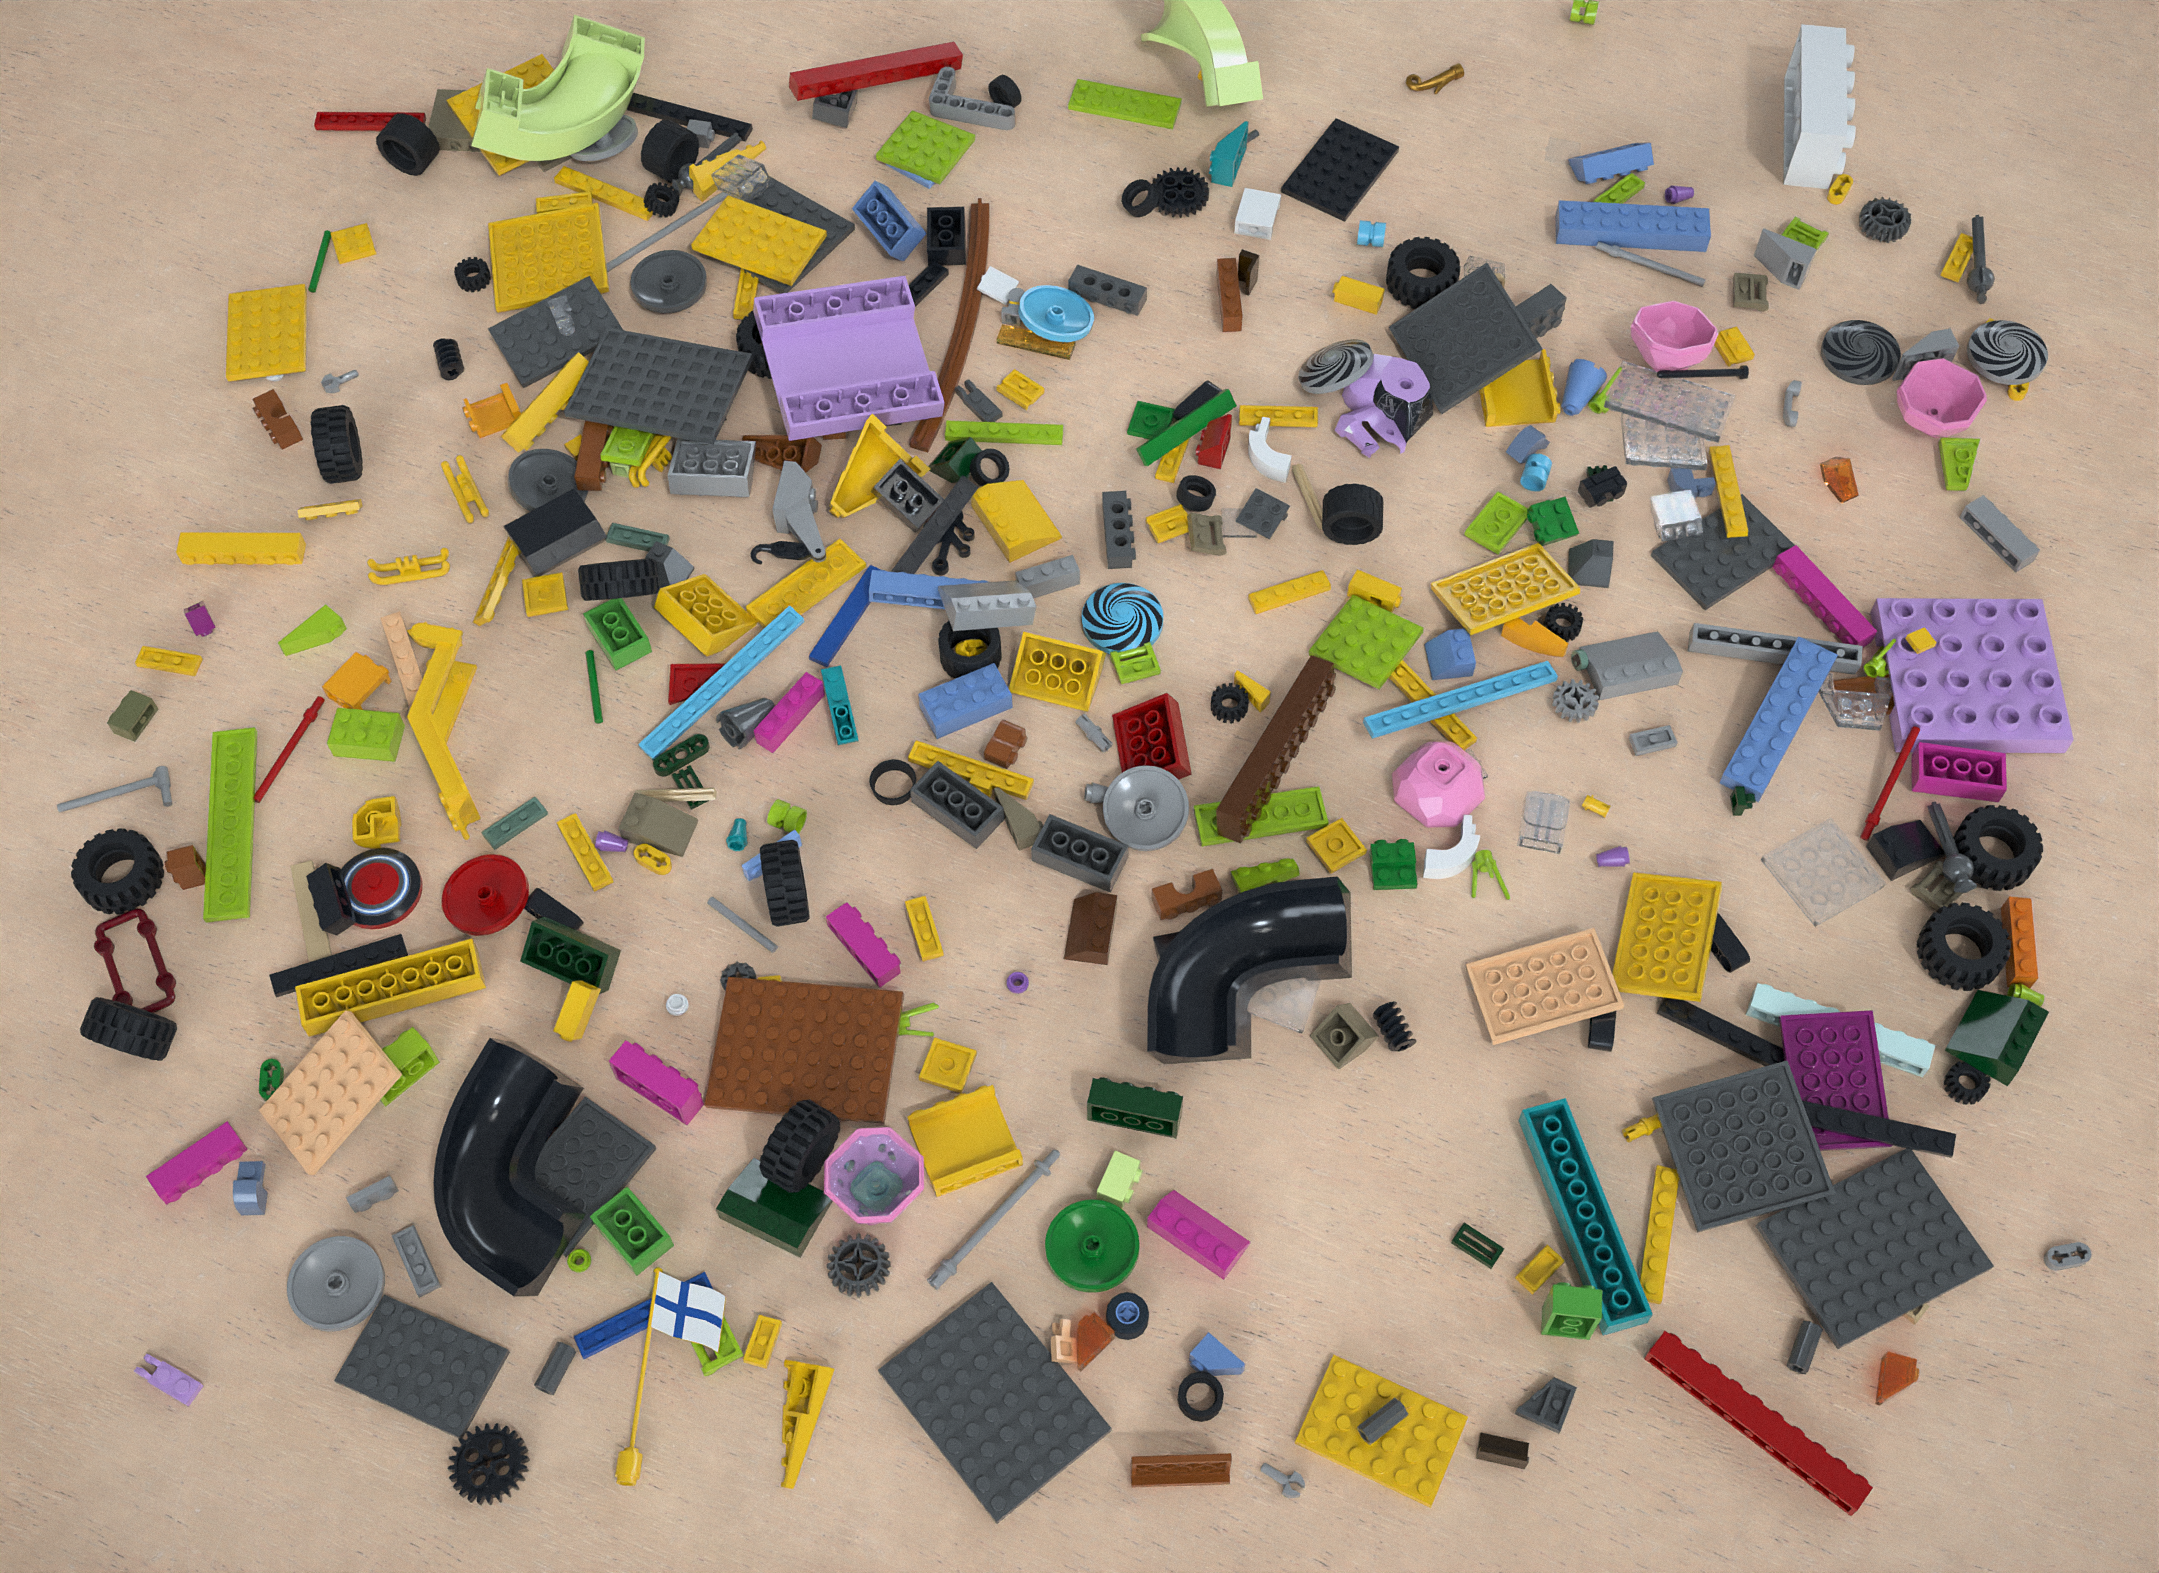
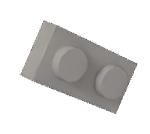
M1670 725L1633 733L1629 736V741L1636 756L1673 748L1678 743Z
M388 1176L346 1198L350 1207L357 1213L368 1210L379 1201L390 1199L399 1190L393 1179Z

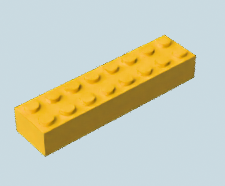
M473 939L295 986L301 1025L309 1037L327 1032L344 1011H351L361 1023L486 988L479 952Z

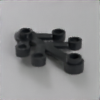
M962 511L938 542H942L938 558L932 563L933 572L936 575L943 576L949 571L946 559L951 542L958 550L960 557L967 558L970 556V546L963 544L954 533V529L957 527L963 534L965 541L970 542L975 538L974 530L968 528L963 522L964 516Z

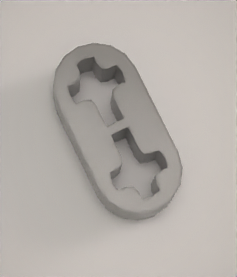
M2084 1243L2065 1244L2050 1248L2044 1255V1263L2051 1270L2059 1271L2085 1265L2090 1260L2092 1254L2090 1248ZM2077 1250L2078 1253H2083L2084 1256L2080 1258L2078 1255H2071ZM2053 1255H2055L2056 1257H2063V1256H2064V1258L2058 1263L2057 1260H2053V1259H2052V1256H2053Z

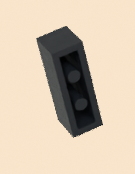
M324 863L306 876L309 884L308 889L311 892L314 901L313 905L322 931L339 935L357 923L341 868Z

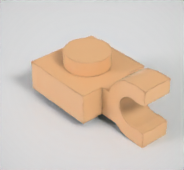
M1061 1319L1060 1323L1052 1324V1331L1055 1335L1051 1337L1052 1362L1068 1364L1077 1362L1076 1338L1070 1337V1320Z

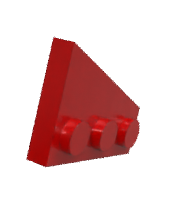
M726 663L671 664L669 705L687 700Z

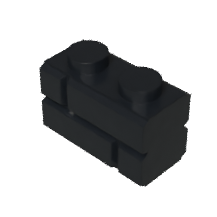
M1614 466L1580 481L1578 493L1589 508L1596 505L1600 507L1607 500L1622 497L1627 487V481L1621 475L1618 468Z

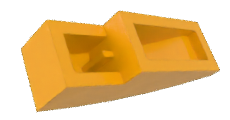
M1519 617L1506 622L1501 634L1502 637L1522 648L1549 656L1564 657L1569 643L1537 621H1534L1530 626Z

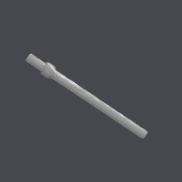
M1599 241L1597 243L1596 249L1610 253L1609 255L1617 258L1618 256L1702 287L1706 279L1624 251L1619 246H1610Z

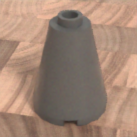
M761 698L720 712L716 718L717 723L720 722L722 726L719 729L720 733L732 747L737 745L738 749H742L755 737L754 729L775 707V704L770 699Z

